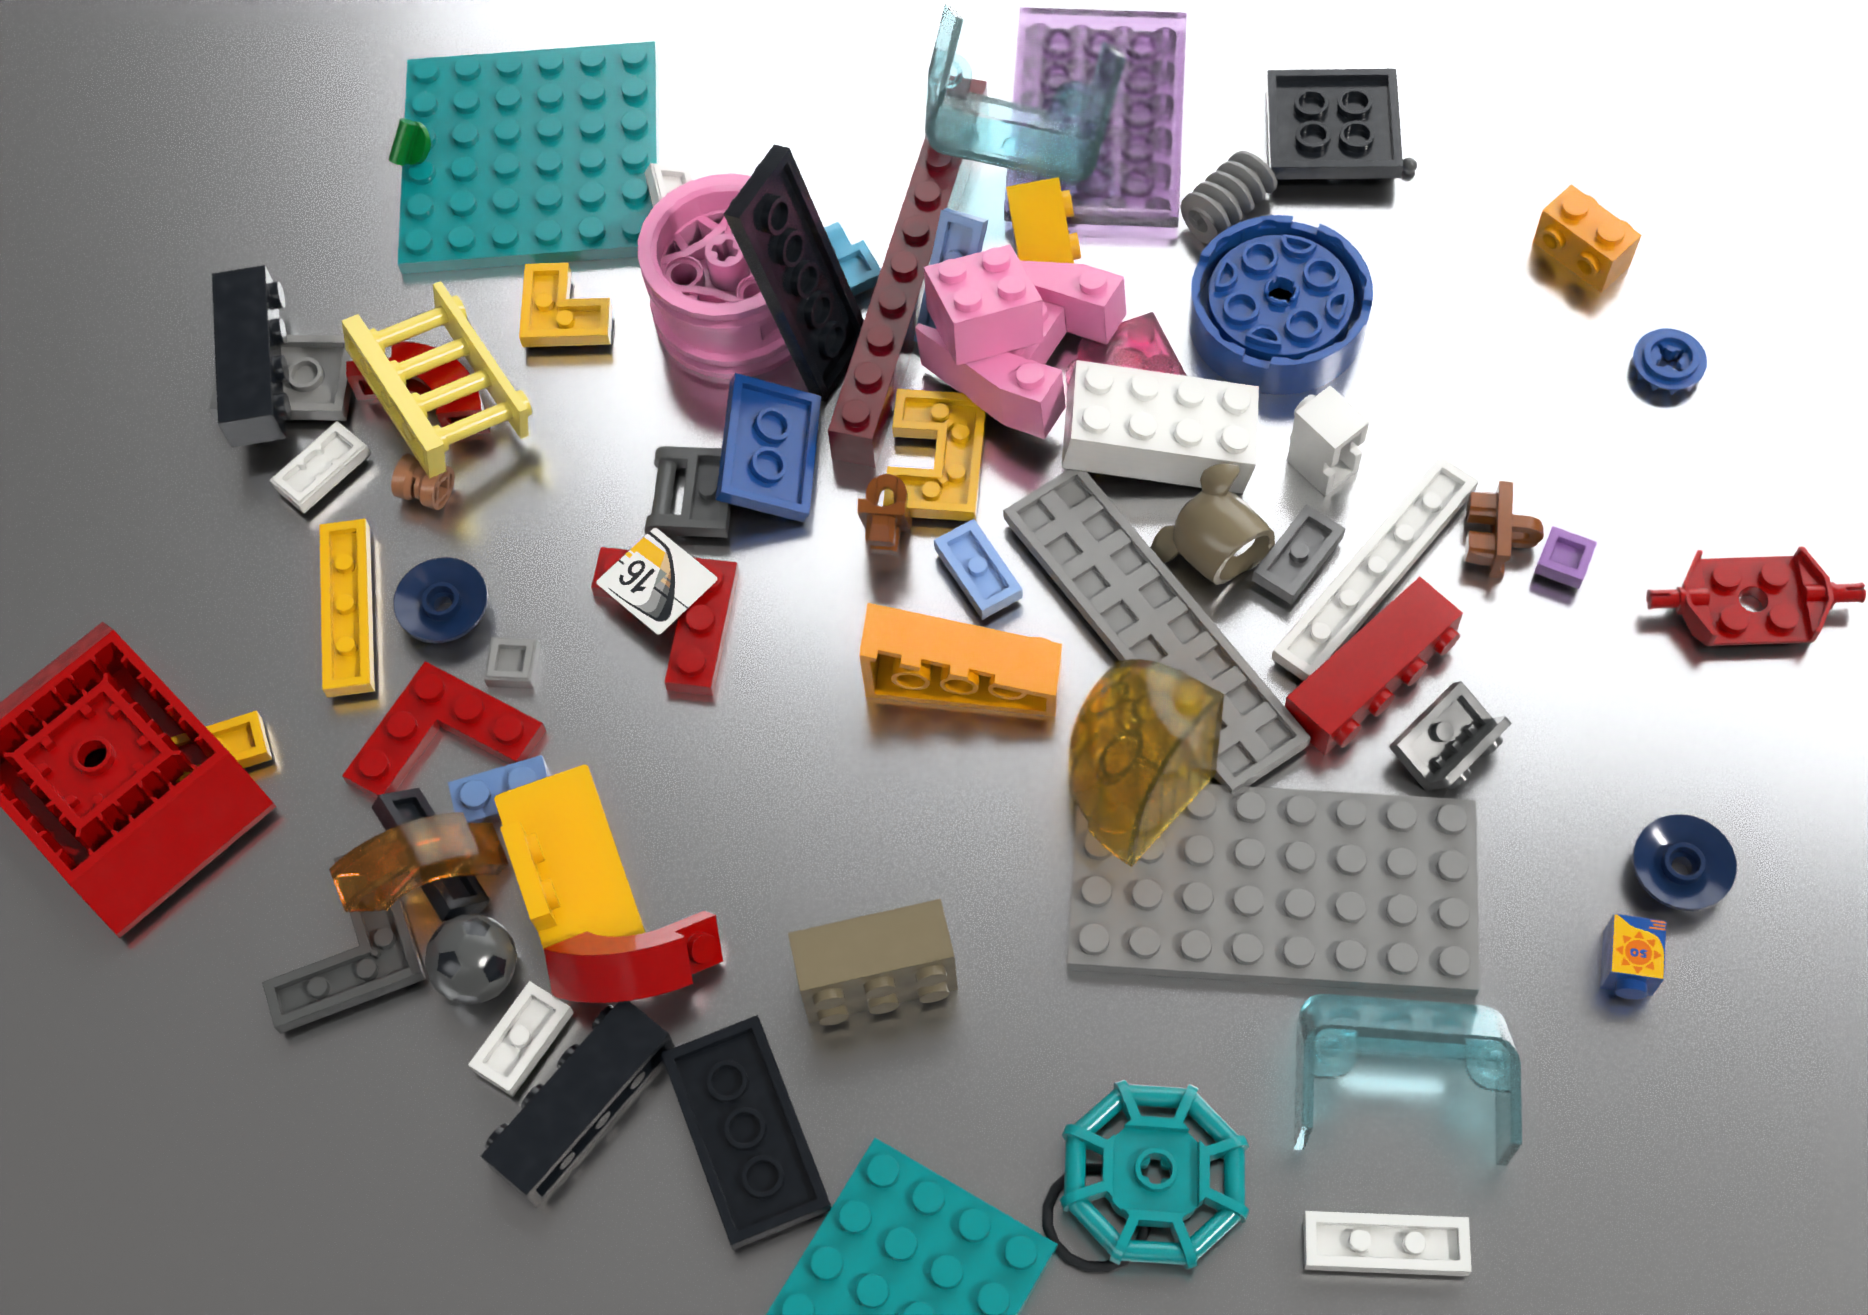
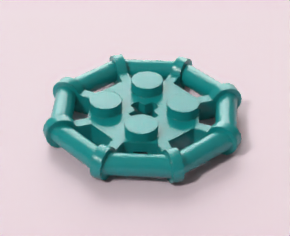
M1126 1080L1115 1082L1114 1089L1076 1123L1067 1124L1063 1130L1062 1137L1066 1142L1064 1196L1059 1199L1063 1211H1070L1111 1255L1109 1261L1120 1265L1121 1261L1183 1265L1186 1270L1198 1266L1197 1260L1237 1223L1246 1222L1249 1215V1209L1245 1206V1150L1249 1148L1247 1139L1244 1135H1238L1197 1093L1199 1088L1191 1084L1187 1088L1134 1085L1128 1084ZM1137 1106L1175 1108L1177 1111L1174 1118L1141 1116ZM1122 1110L1128 1122L1117 1135L1114 1134L1109 1139H1105L1095 1134ZM1189 1114L1216 1143L1205 1146L1200 1139L1197 1142L1188 1133L1190 1129L1184 1124L1187 1115ZM1086 1150H1091L1102 1155L1101 1181L1085 1186ZM1219 1158L1224 1159V1194L1210 1188V1161ZM1152 1159L1159 1160L1161 1169L1169 1170L1170 1178H1162L1160 1184L1151 1183L1149 1177L1143 1176L1141 1173V1169L1148 1168ZM1105 1197L1111 1203L1115 1213L1127 1220L1121 1234L1091 1203L1092 1201ZM1202 1204L1216 1209L1217 1213L1189 1237L1183 1221L1190 1218L1194 1211ZM1137 1226L1170 1228L1175 1242L1131 1240Z

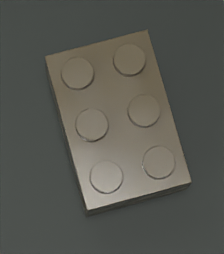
M941 899L788 933L800 994L809 1023L819 1021L820 1025H835L846 1021L849 1018V1014L867 1010L871 1014H883L897 1009L899 1003L915 999H919L922 1003L936 1002L949 996V992L958 990L955 956Z

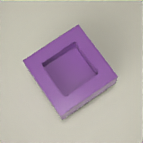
M1552 526L1534 573L1580 589L1598 542Z

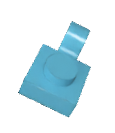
M839 222L824 227L853 295L855 296L875 287L881 268L865 241L862 240L852 245Z

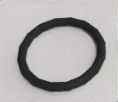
M1086 1163V1175H1101L1102 1164ZM1063 1174L1051 1185L1042 1205V1228L1046 1238L1058 1244L1055 1253L1065 1263L1085 1272H1110L1130 1263L1128 1261H1121L1120 1265L1109 1260L1087 1261L1071 1254L1059 1241L1053 1226V1207L1060 1191L1064 1189ZM1140 1226L1135 1240L1147 1241L1151 1227Z

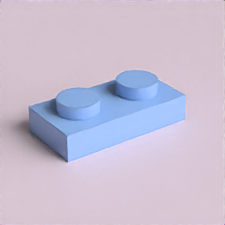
M975 519L934 540L935 551L982 620L1023 598L1022 587Z

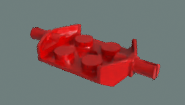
M1799 546L1794 556L1701 559L1703 551L1697 550L1681 586H1677L1676 589H1648L1646 592L1648 610L1676 608L1677 615L1682 614L1692 636L1706 646L1814 643L1822 631L1829 610H1832L1836 603H1864L1866 599V589H1864L1865 584L1863 582L1835 584L1834 581H1830V577L1804 546ZM1752 596L1758 599L1762 604L1763 610L1760 612L1748 611L1740 604L1739 597Z

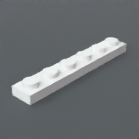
M1439 456L1275 647L1271 659L1302 681L1307 679L1351 639L1466 503L1470 492L1476 491L1479 481Z

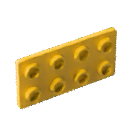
M587 765L577 766L495 796L494 801L503 825L500 829L530 920L539 934L543 950L548 946L586 931L610 937L646 933L596 786Z

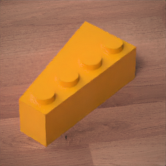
M867 603L859 653L865 697L1056 717L1062 669L1061 643L1052 642L1042 637H1028Z

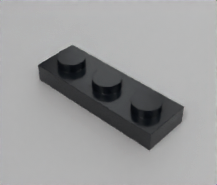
M420 788L378 795L371 808L442 922L460 915L482 913L490 899Z

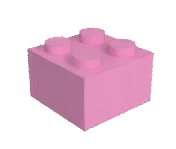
M1010 244L956 259H948L941 263L924 267L927 311L956 366L1044 342L1042 298Z

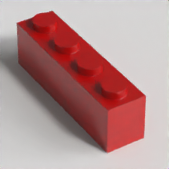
M1419 576L1286 697V709L1311 737L1310 743L1323 755H1326L1337 744L1341 748L1345 747L1359 733L1362 727L1360 723L1370 713L1375 717L1379 716L1395 698L1393 692L1403 683L1411 686L1423 675L1428 667L1426 662L1434 654L1438 653L1440 656H1443L1451 650L1461 636L1457 630L1463 612Z

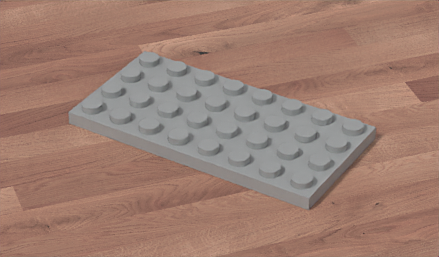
M1078 776L1067 970L1477 997L1480 991L1476 800L1243 786L1232 794L1225 785Z

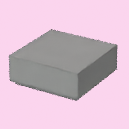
M491 637L484 675L486 685L488 687L534 689L541 648L538 639Z

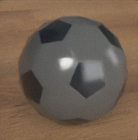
M476 913L460 915L444 922L432 935L427 944L425 968L428 979L433 987L447 999L463 1005L483 1003L497 997L508 986L515 973L517 951L514 940L507 929L493 918Z

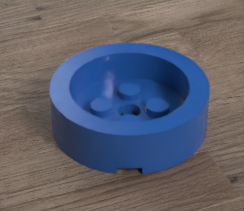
M1267 215L1247 219L1219 233L1200 254V260L1191 280L1188 309L1189 332L1198 354L1214 372L1231 383L1259 386V393L1299 394L1330 383L1345 372L1355 361L1363 346L1373 302V282L1368 266L1355 246L1340 233L1322 223L1315 227L1293 221L1294 216ZM1281 288L1290 291L1293 296L1290 298V302L1287 303L1286 300H1278L1273 296L1269 297V292L1273 289Z

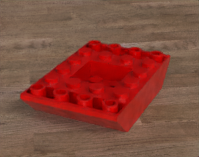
M104 622L97 625L0 702V807L67 883L119 938L276 808L272 800L220 741L117 632ZM186 733L193 742L177 747L171 737ZM98 748L107 749L106 757L99 765L94 767L84 766L85 758L91 751ZM185 772H191L179 783L175 782Z

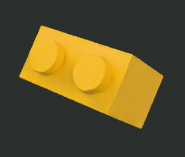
M1059 177L1006 187L1017 256L1020 261L1074 263V260L1081 259L1078 234H1069L1066 220L1067 217L1074 216L1070 190L1061 191Z

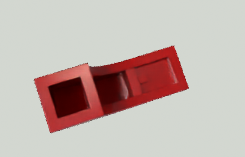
M399 342L391 346V357L387 358L389 361L396 360L400 363L435 347L415 342ZM456 359L406 380L405 386L411 394L417 392L419 395H422L470 375V373ZM346 361V377L357 401L378 399L354 361ZM479 391L437 408L436 415L441 427H445L485 410V406ZM490 428L478 432L474 435L489 434L491 433Z
M707 911L699 912L665 927L642 934L610 937L586 931L544 948L552 996L586 1003L631 1001L675 991L693 984L692 974L723 962L716 915Z

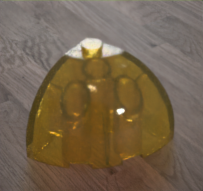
M1128 659L1117 662L1108 667L1092 685L1075 718L1068 753V782L1074 806L1078 805L1081 813L1088 821V830L1101 845L1131 867L1216 775L1225 695L1171 666L1144 659Z

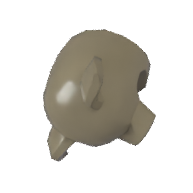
M1221 463L1203 471L1200 478L1202 491L1182 507L1175 525L1162 527L1153 539L1150 547L1163 563L1169 562L1178 554H1181L1205 578L1215 585H1220L1259 565L1275 545V532L1245 501L1229 491L1240 472L1239 465ZM1254 540L1253 544L1244 553L1237 557L1233 556L1243 546Z

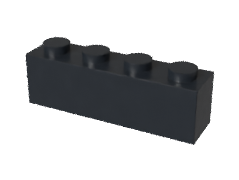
M265 265L212 273L218 425L231 447L286 439L285 420H291L292 414L289 398L283 392V382H289V369L285 356L281 355V345L287 344L285 324L282 318H279V309L285 308V297L281 283L279 281L273 282Z
M630 1001L618 1002L615 1006L609 1005L604 1008L592 1024L593 1031L580 1045L574 1044L563 1053L557 1063L558 1070L545 1084L540 1083L528 1092L522 1101V1110L509 1125L504 1123L496 1128L485 1144L486 1150L481 1155L482 1159L498 1176L536 1208L662 1066L664 1060L661 1053L675 1048L670 1034Z

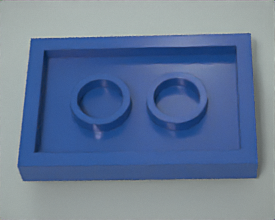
M735 373L729 384L716 500L804 522L810 514L821 396Z

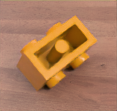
M1571 184L1542 210L1532 242L1602 293L1630 267L1642 235L1635 231L1628 222L1619 219L1602 207L1595 198L1584 194Z

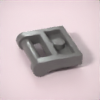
M662 446L656 449L654 465L658 470L652 513L646 517L645 534H648L653 528H657L668 538L672 535L728 537L732 504L716 500L722 448ZM680 468H687L681 515L670 514L675 472Z

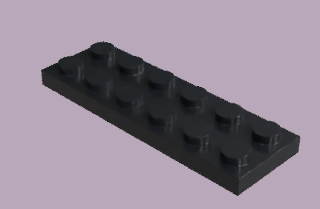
M774 144L761 163L757 165L738 195L731 201L724 216L808 392L821 396V401L826 402L848 370L864 319L790 148Z

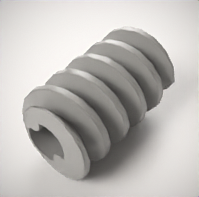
M1236 151L1230 156L1228 161L1223 162L1217 168L1216 172H1212L1205 179V182L1199 183L1193 189V192L1188 193L1181 200L1180 209L1186 226L1199 241L1209 244L1219 233L1229 228L1230 224H1237L1242 220V214L1250 213L1254 209V204H1260L1266 198V193H1272L1277 188L1275 174L1266 162L1252 152Z

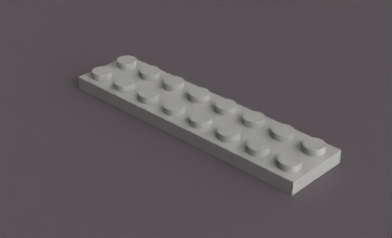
M1068 469L1003 510V517L1006 523L1220 785H1225L1233 794L1243 786H1250L1309 746L1311 737L1086 471Z

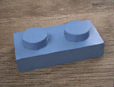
M536 756L448 782L457 825L461 832L501 821L494 801L496 795L549 777L543 756Z

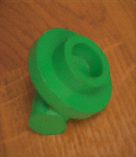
M400 118L388 160L401 166L423 163L431 148V139L427 128L420 122Z

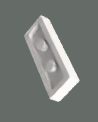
M1305 1211L1303 1215L1304 1270L1469 1276L1472 1272L1469 1217Z

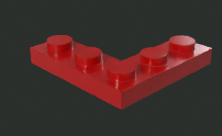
M600 547L591 585L594 596L613 598L597 585V580L629 550ZM693 557L717 577V581L678 617L664 683L667 691L713 696L739 576V567L737 562Z
M425 661L348 766L342 777L347 784L377 799L380 794L392 793L397 790L440 728L453 733L509 764L526 760L545 734L546 729L544 724L537 719Z

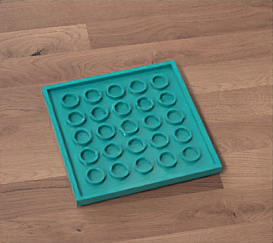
M656 41L407 59L404 119L420 122L427 128L431 139V148L423 163L419 165L405 164V166H402L397 262L401 274L638 257V238L643 222L653 209L645 171L650 163L659 164L658 51Z

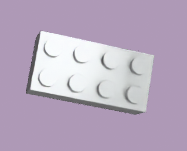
M1076 360L1066 396L1061 468L1202 488L1200 478L1203 471L1213 465L1227 463L1239 465L1240 472L1229 491L1243 494L1257 465L1259 386Z

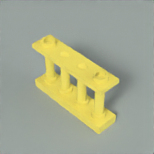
M441 281L433 284L434 309L380 331H377L375 328L369 330L359 314L342 320L346 351L429 478L446 472L445 452L449 450L450 444L507 420L519 438L523 439L529 436L528 416L532 415L530 403L522 390L515 391L468 322L466 310L457 295L451 297ZM441 325H444L454 340L400 363L396 360L389 361L385 355V348ZM465 356L475 373L422 395H419L417 392L411 394L405 386L406 380ZM484 388L488 390L497 404L442 428L439 425L432 427L427 419V412Z

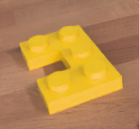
M897 389L892 425L893 437L937 440L933 469L887 466V474L895 475L905 484L908 493L907 507L911 517L960 521L975 519L976 521L987 413L975 405L964 393ZM885 489L883 506H888L894 503L893 491Z

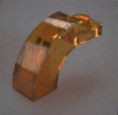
M455 812L417 819L380 833L345 854L329 871L345 912L388 910L402 896L429 882L453 876L499 875L509 865V862L492 823H467L463 812Z

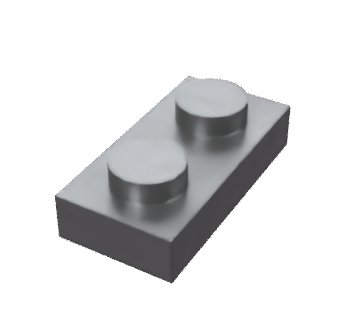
M1305 505L1253 571L1252 581L1292 605L1344 538L1346 528Z

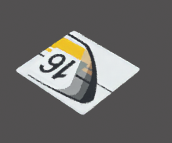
M653 528L597 580V585L652 631L660 635L717 581V577L659 529Z

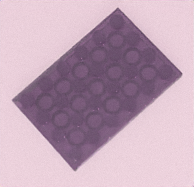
M1019 7L1006 187L1059 177L1061 191L1070 190L1074 216L1066 218L1067 224L1178 228L1187 12ZM1005 187L1004 221L1011 222Z

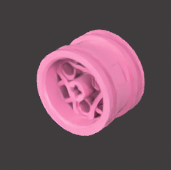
M735 173L708 175L677 187L653 207L643 222L638 238V261L648 295L650 296V309L659 339L674 359L686 368L705 376L732 379L734 374L738 373L753 377L770 372L792 359L724 216L731 201L738 195L751 177L749 175Z

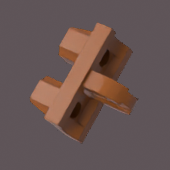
M882 474L878 477L876 476L867 486L865 499L858 498L857 514L866 529L865 542L870 544L869 550L874 554L899 555L901 532L911 533L912 517L907 507V489L904 482L895 475ZM885 489L893 491L894 503L888 506H878L881 492Z
M1499 481L1496 492H1470L1468 498L1466 521L1468 523L1489 524L1491 526L1490 533L1468 531L1464 561L1489 566V578L1503 579L1505 562L1511 558V547H1535L1544 538V526L1540 519L1533 516L1513 514L1514 482Z

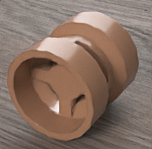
M407 453L401 457L394 469L391 481L392 493L395 497L408 501L414 498L419 499L423 506L440 510L451 496L455 480L454 470L452 467L446 466V472L429 478L415 455Z

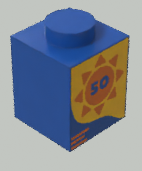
M1613 914L1603 930L1600 989L1613 990L1617 996L1625 999H1643L1647 996H1653L1664 981L1666 921Z

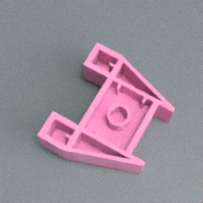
M1020 261L1042 298L1044 342L956 366L938 330L918 323L915 331L921 365L959 393H964L975 405L1004 426L1046 439L1065 410L1066 403L1062 370L1045 364L1066 332L1106 345L1108 344L1127 315L1124 276L1086 264Z

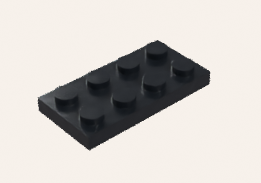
M758 1015L661 1053L733 1250L830 1211L832 1208Z

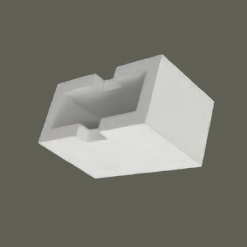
M1331 386L1327 387L1317 396L1313 394L1308 395L1294 410L1295 418L1292 433L1289 437L1290 445L1287 461L1324 496H1327L1359 471L1363 454L1359 446L1366 441L1370 421Z

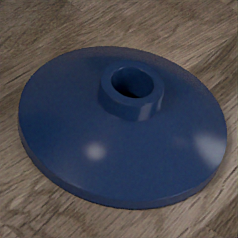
M450 557L430 559L412 568L399 582L393 601L395 616L404 631L413 638L428 643L453 641L469 633L480 622L487 608L488 590L482 575L471 564ZM442 604H452L446 610L437 611Z
M1674 814L1654 820L1643 829L1633 848V868L1640 885L1653 899L1673 909L1699 911L1712 907L1728 894L1736 878L1737 861L1730 842L1714 825L1695 816ZM1672 864H1683L1688 870V875L1677 873L1672 868Z

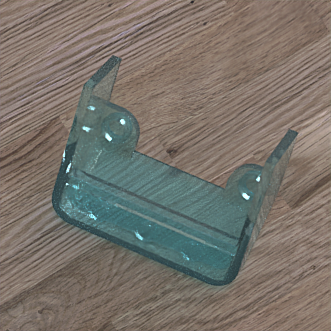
M945 4L928 69L924 130L931 147L944 155L1047 178L1059 177V180L1078 183L1087 179L1096 167L1126 57L1111 43L1103 42L1092 83L1069 81L1062 84L1054 93L1050 110L969 92L972 81L971 66L962 55L956 53L964 18L954 6Z
M1317 994L1307 999L1302 1005L1297 1019L1294 1149L1305 1150L1313 1129L1314 1078L1338 1079L1344 1077L1353 1069L1358 1052L1465 1060V1070L1469 1079L1477 1087L1485 1091L1495 1092L1496 1165L1507 1166L1522 1145L1521 1062L1508 1025L1498 1011L1483 1005L1335 994Z

